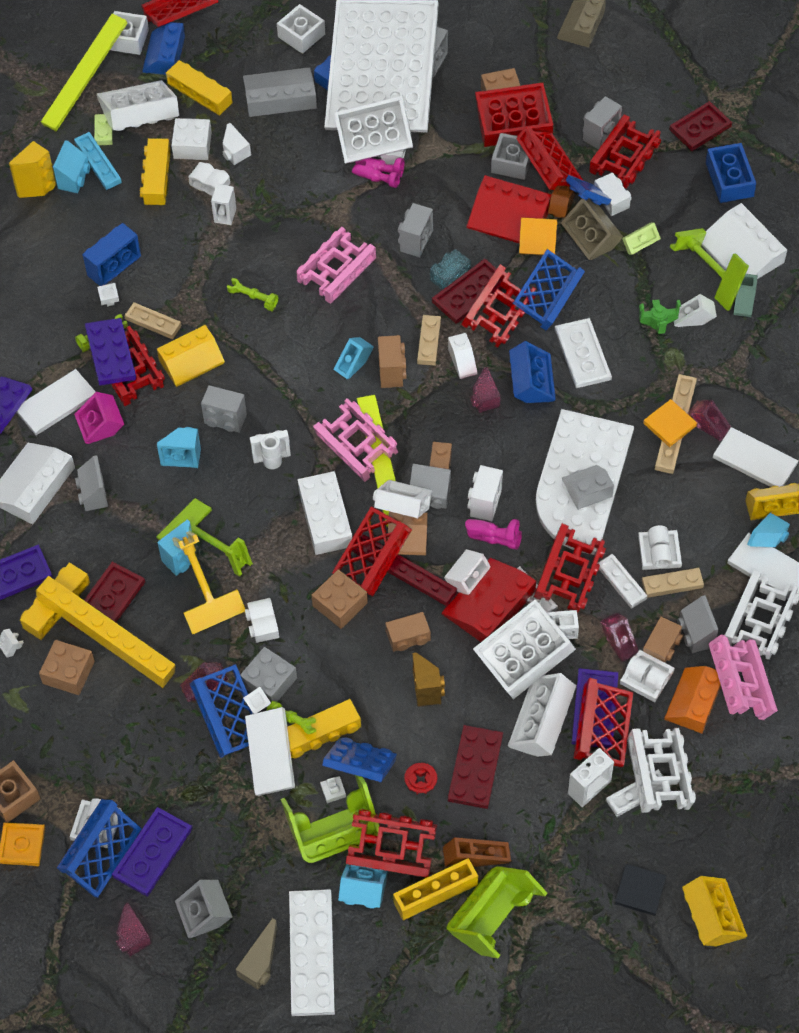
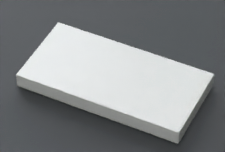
M590 318L555 326L554 330L576 388L612 379Z
M75 369L24 401L16 413L32 432L38 435L82 407L95 393V390Z
M732 427L713 454L714 459L770 487L784 486L798 464V460Z
M748 533L728 559L727 564L751 577L753 570L759 571L761 576H768L767 586L783 592L787 583L791 587L796 585L798 586L799 593V562L773 547H750L747 543L751 534Z
M281 707L245 716L255 795L261 796L295 788L285 708Z

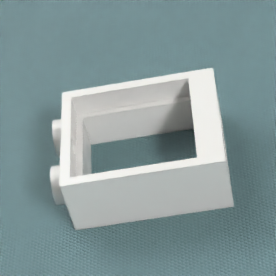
M388 480L375 490L373 495V501H375L374 508L419 518L430 507L432 490Z
M600 748L597 749L570 774L568 795L581 807L585 806L611 782L614 761Z

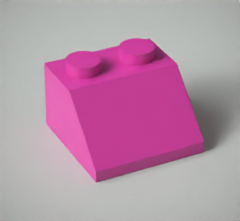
M95 392L74 414L86 444L114 436L124 425L114 396L105 393Z

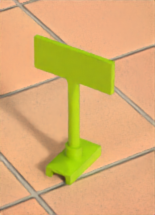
M703 228L676 232L675 236L678 239L675 244L670 245V248L673 251L685 249L695 251L721 276L722 281L714 298L727 311L730 310L749 265L734 253L725 271L701 248L707 233Z
M196 498L156 536L158 540H161L188 519L193 533L225 553L234 574L240 577L242 575L241 568L245 564L249 566L253 564L245 542L239 537L228 546L197 527L212 509Z

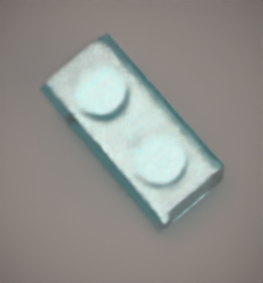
M454 249L451 253H446L440 263H435L431 267L430 280L443 290L470 270L471 261Z

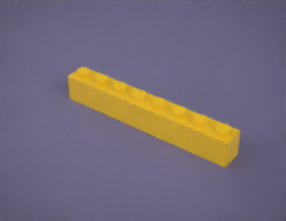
M50 576L37 588L36 595L38 601L162 688L175 674V664Z

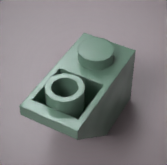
M745 274L735 298L733 315L752 316L758 275Z

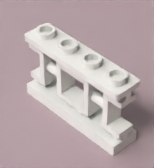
M753 570L725 637H728L730 646L737 644L741 640H755L756 644L760 645L758 650L760 656L765 655L766 659L769 660L771 655H775L778 650L779 644L777 641L779 637L783 638L786 630L784 625L792 617L793 610L791 608L793 604L797 605L799 601L798 586L794 585V587H791L787 583L783 592L767 586L768 576L763 577L761 572ZM761 584L759 592L768 595L766 600L755 597L753 603H751L758 585ZM789 594L790 597L787 601L784 611L782 614H780L782 606L777 605L773 602L775 598L786 601L787 596ZM757 606L774 612L770 624L752 618ZM744 617H746L745 625L753 627L751 633L741 630L737 637ZM775 627L776 629L767 648V639L760 637L759 634L761 631L771 634Z
M674 728L673 731L666 729L663 734L664 739H649L647 730L641 732L640 729H632L628 735V746L642 813L650 812L651 809L659 810L662 806L661 800H676L678 809L684 807V810H689L695 802V792L691 788L692 777L687 768L688 757L683 749L684 738L683 735H680L679 728ZM671 745L673 753L663 754L662 748L670 747ZM644 748H654L655 754H648L646 756ZM668 762L671 776L656 777L654 763ZM679 782L680 791H671L670 785H677ZM661 785L663 792H655L653 795L652 786Z

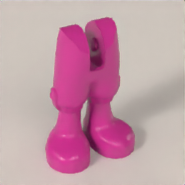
M399 157L395 160L394 164H386L381 159L367 158L355 161L356 165L353 166L352 173L374 182L384 181L390 187L397 188L400 183V177H402L405 161L404 158Z
M468 519L465 522L467 535L471 539L490 544H501L515 550L521 544L522 532L519 531V520H511L507 528H498L494 523L477 519Z

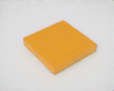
M521 218L519 254L543 256L547 249L555 254L557 220Z
M671 399L644 419L643 422L669 447L697 426V422Z
M3 823L0 841V864L40 866L45 825Z

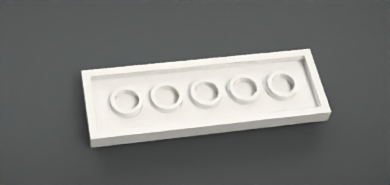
M331 890L289 891L292 1016L335 1015Z

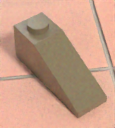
M273 918L236 968L237 976L257 990L261 985L264 986L271 976L270 972L277 933V922Z

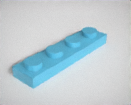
M90 132L74 139L78 149L87 155L92 170L106 190L122 183L120 176Z

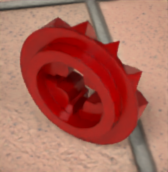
M426 763L413 764L405 773V784L410 791L412 790L416 794H426L428 791L433 790L437 783L435 769ZM416 775L419 777L425 776V782L420 781L416 784Z

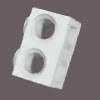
M577 610L546 612L568 639H578L579 624Z

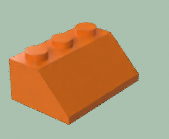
M707 666L685 668L664 720L702 734L721 688L717 670Z

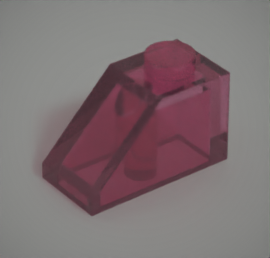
M488 367L484 368L473 387V396H471L472 405L477 407L479 413L500 407V394Z
M713 400L697 401L687 413L697 422L699 429L719 441L726 436L731 428Z
M616 613L600 621L606 639L621 661L638 653L639 650L626 617Z
M203 662L180 685L188 702L196 700L190 683L200 677L202 678L223 670L221 663ZM225 674L224 679H223L224 681H227V680H228L226 674ZM212 679L205 681L207 688L215 692L219 682Z
M126 903L123 907L116 932L119 939L116 943L121 952L126 951L130 957L150 945L151 941L132 908Z

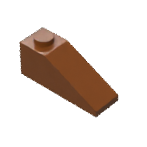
M557 186L551 195L548 213L558 218H565L577 192L571 190L570 186Z
M454 837L443 846L445 867H451L468 858L473 867L511 862L508 842Z

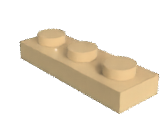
M134 302L125 314V320L170 339L175 337L182 326L180 321Z
M423 315L417 364L436 366L441 316Z
M699 568L642 577V584L648 596L647 598L702 589L704 587Z

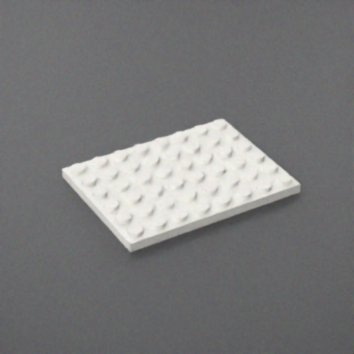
M438 0L336 1L325 130H338L335 112L402 96L406 107L410 132H428L439 7Z

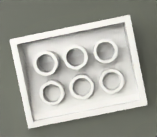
M162 80L97 94L98 101L109 126L116 131L124 130L130 126L139 127L145 123L154 124L159 120H172L174 117L179 116L177 96Z
M402 96L334 113L345 164L413 148L408 116Z
M742 203L727 211L706 231L707 233L702 243L703 248L725 271L732 255L736 253L749 265L746 274L758 275L757 279L785 262L787 249Z
M28 442L0 478V508L34 524L74 470L75 465L72 456L54 447Z
M536 599L473 648L512 699H515L576 650Z

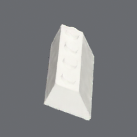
M561 673L544 675L533 683L526 694L508 747L537 757L552 755L576 685Z

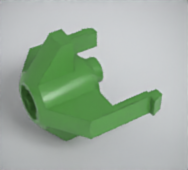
M652 300L651 311H644V304H640V323L651 326L658 334L665 333L666 325L678 319L679 310L682 307L681 301H676L674 309H666L660 305L659 300Z

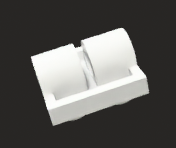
M278 430L273 433L258 434L250 437L254 463L263 462L266 468L276 469L282 464L283 457L291 456L287 430Z
M654 526L648 532L638 533L642 570L681 568L682 561L677 530L668 531V528L665 526Z
M639 650L636 656L634 655L631 658L625 674L620 680V684L656 702L675 668Z
M92 799L91 802L81 801L70 834V840L74 841L101 799ZM114 812L110 817L111 825L118 824V817ZM117 828L111 829L112 840ZM106 830L100 832V842L107 841ZM108 844L100 847L108 848Z

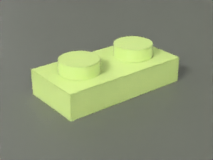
M104 114L95 115V141L98 145H112L113 129L109 126Z
M652 222L622 238L629 255L661 239L655 223Z

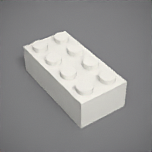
M335 471L297 479L299 494L315 555L347 548L352 540V533Z

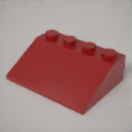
M543 83L475 92L484 147L497 145L500 133L518 136L525 126H531L533 131L549 132L553 134V121Z
M485 175L479 187L467 228L520 244L521 218L546 219L552 194Z
M492 558L487 560L491 566L472 592L469 595L459 592L442 611L443 616L480 642L515 616L526 604L528 598H531L536 591V580L523 571Z

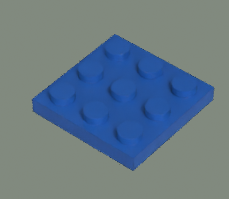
M339 738L324 757L322 766L382 782L395 763L397 754L392 753L391 750L386 748H374L368 743L360 744L353 742L350 738Z

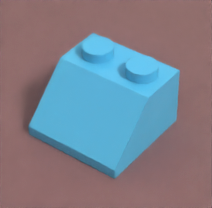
M66 140L53 166L58 189L78 193L80 187L84 185L85 176L90 172L91 165L88 162L87 155Z
M192 427L177 428L157 442L161 466L198 468L201 452L198 429Z
M188 519L157 542L161 561L176 576L181 572H185L191 565L183 549L174 546L172 541L174 537L183 540L182 538L185 536L188 538L186 532H192Z
M347 864L341 877L338 901H343L348 905L360 904L367 908H380L388 871Z

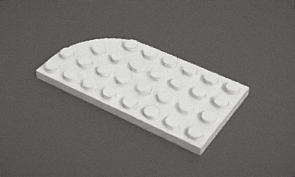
M561 409L536 492V510L539 520L553 539H555L562 523L568 525V529L575 530L573 539L590 545L593 538H597L598 541L603 539L634 426ZM598 465L607 471L614 484L613 497L578 510L562 481V477ZM565 536L562 545L574 550L575 548L565 545L568 539ZM596 548L593 549L591 555H595Z

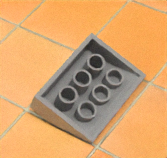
M310 67L243 76L249 117L317 108L316 92Z

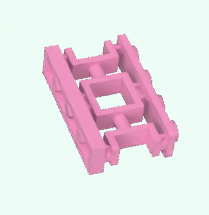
M341 227L332 234L327 242L321 245L315 254L313 253L304 265L298 268L297 281L300 284L303 282L305 286L311 280L320 285L319 295H324L325 301L331 304L376 259V247L371 244L367 246L364 242L358 248L350 243L351 233H346L345 228ZM339 245L344 248L342 252L336 249ZM351 253L357 256L354 260L349 257ZM334 257L344 263L337 271L327 265ZM317 267L322 271L320 275L314 272ZM328 276L334 279L331 284L326 280Z
M347 398L344 400L345 404L339 406L343 415L332 424L324 419L322 424L318 422L313 428L316 435L366 482L370 478L369 474L375 472L374 466L371 463L382 453L389 459L393 453L396 455L398 453L397 442L391 436L388 438L380 425L376 426L372 423V418L367 413L363 414L355 401L351 402ZM352 413L358 419L349 426L346 422L352 418ZM339 428L343 430L338 436L340 442L332 435ZM357 430H360L367 438L355 448L347 439ZM376 436L382 443L373 449L371 445L376 442ZM364 451L368 454V455L362 460V461H363V464H364L366 467H364V466L356 459V458H357L359 455H361Z
M720 635L709 643V647L729 713L735 714L738 712V714H742L749 707H753L755 716L758 719L765 720L778 710L756 641L752 639L746 642L741 640L732 647L729 644L728 637H725V635ZM738 671L742 672L745 682H741Z

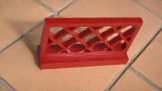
M152 0L141 6L144 16H147V21H152L157 27H160L218 3V0Z
M531 126L524 127L516 139L549 190H555L557 186H571L566 182L568 175L583 180L552 133L533 131Z
M370 507L332 573L334 574L338 569L341 571L344 565L349 564L351 573L345 575L352 577V581L373 597L412 529L404 523ZM373 514L379 515L380 523L371 525L370 519ZM394 523L396 525L394 530L386 534L385 525ZM381 527L383 535L374 538L372 529ZM369 531L370 539L361 542L360 536L362 533ZM384 539V547L376 550L375 542ZM371 543L373 552L364 554L362 546ZM359 547L360 556L351 558L352 550ZM374 556V564L367 567L365 558ZM362 560L363 569L354 571L353 562ZM364 573L365 579L360 585L356 582L355 575Z
M589 678L583 686L574 759L582 760L583 758L587 759L592 755L590 753V746L596 743L611 759L612 757L608 752L615 748L620 757L619 760L612 759L614 766H624L633 692L599 684L597 679ZM598 690L605 691L609 698L602 702L597 695ZM618 695L627 697L626 704L621 706L615 697ZM610 700L617 708L612 713L605 706V703ZM599 707L607 715L602 719H599L595 713V710ZM618 712L624 717V722L620 725L613 717ZM608 718L615 726L610 731L602 723ZM597 725L604 733L599 738L593 732V727ZM616 730L622 736V740L618 743L611 735ZM604 737H607L613 745L607 750L600 742Z

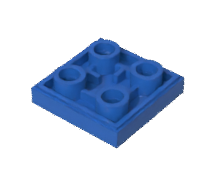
M568 175L566 178V182L571 185L570 189L579 193L578 196L582 199L588 200L590 198L597 205L602 203L605 205L610 204L612 199L595 185Z

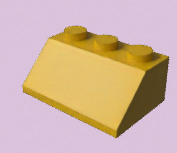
M34 141L9 162L16 193L19 198L45 196L57 185L49 151Z
M206 325L157 348L159 362L176 387L225 363L218 345Z
M791 483L787 486H772L766 489L756 488L748 491L745 501L750 520L764 519L769 513L777 517L799 514V484Z
M700 876L682 887L685 900L690 907L692 919L696 924L699 938L703 945L719 946L747 937L726 879Z

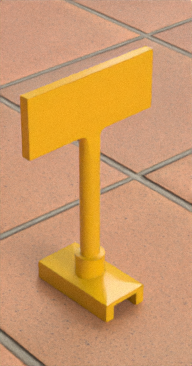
M188 531L186 532L188 538L185 536L182 538L183 540L174 537L172 541L174 546L183 549L185 555L188 556L206 599V603L183 612L191 633L195 634L245 612V607L237 589L216 599L213 598L195 554L194 544L199 542L198 537L195 533Z

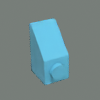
M361 337L349 338L333 370L346 379H350L366 363L374 346Z
M769 513L753 530L747 545L750 547H776L780 542L784 543L789 536L787 530L790 524Z

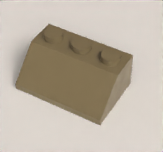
M574 0L557 39L589 47L605 13L606 0Z
M581 199L562 220L561 224L588 260H592L613 250L622 240L623 236L599 205L592 202V199Z

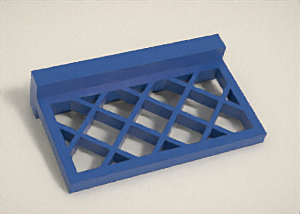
M547 249L512 304L540 322V327L546 331L555 321L585 271L580 267L575 269ZM547 256L553 260L554 265L547 266L545 260ZM560 268H565L570 274L562 276ZM556 269L558 277L550 278L548 270ZM544 270L546 278L539 279L537 271ZM552 281H559L561 288L554 289ZM547 282L549 290L542 291L540 283ZM536 283L538 291L531 292L529 284ZM544 294H551L553 301L546 303ZM539 295L541 303L534 304L532 296ZM528 296L530 305H524L519 301L520 298ZM543 307V317L536 313L535 308Z
M233 665L193 680L190 683V687L219 757H225L248 747L249 743H244V740L248 741L246 736L247 727L244 734L233 731L237 721L246 724L245 720L239 718L242 708L248 710L251 715L253 714L249 706L244 705V699H242L241 703L231 699L234 689L241 692L243 698L248 695L237 666ZM233 671L236 678L234 684L223 680L226 673ZM212 679L219 682L216 691L208 689L205 681ZM221 684L232 688L228 697L218 693ZM216 697L226 700L223 710L215 707L214 701ZM229 702L239 706L236 716L225 712ZM224 715L234 719L231 729L223 726L221 721ZM231 734L242 738L239 746L232 748L229 741Z
M101 799L57 867L59 871L69 875L97 898L142 829L117 808L118 805L113 800ZM113 812L118 817V824L111 825L110 817ZM127 825L134 829L129 837L124 835V826ZM119 827L120 839L112 840L111 829ZM102 830H106L107 841L105 842L99 841V834ZM120 842L121 846L118 854L113 852V843ZM108 844L109 856L101 857L100 846ZM95 847L96 858L88 860L89 849ZM109 859L110 867L107 871L103 872L102 860ZM97 862L98 873L90 874L89 863ZM84 864L85 876L79 877L75 874V871L79 865ZM98 876L99 884L96 889H93L90 878Z

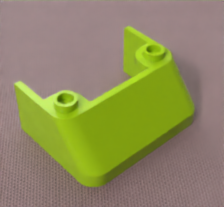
M355 775L359 789L352 791L347 796L346 804L348 809L310 823L307 815L302 812L293 814L285 798L281 799L289 827L300 854L306 862L313 863L345 851L350 845L358 846L360 844L362 828L352 826L353 814L359 812V809L370 810L371 814L376 815L367 784L363 777ZM360 820L368 822L367 834L378 836L379 823Z
M494 867L485 875L450 920L447 930L478 954L498 959L500 954L494 949L496 941L492 935L514 906H526L531 902L533 895L546 896L548 893L527 870Z

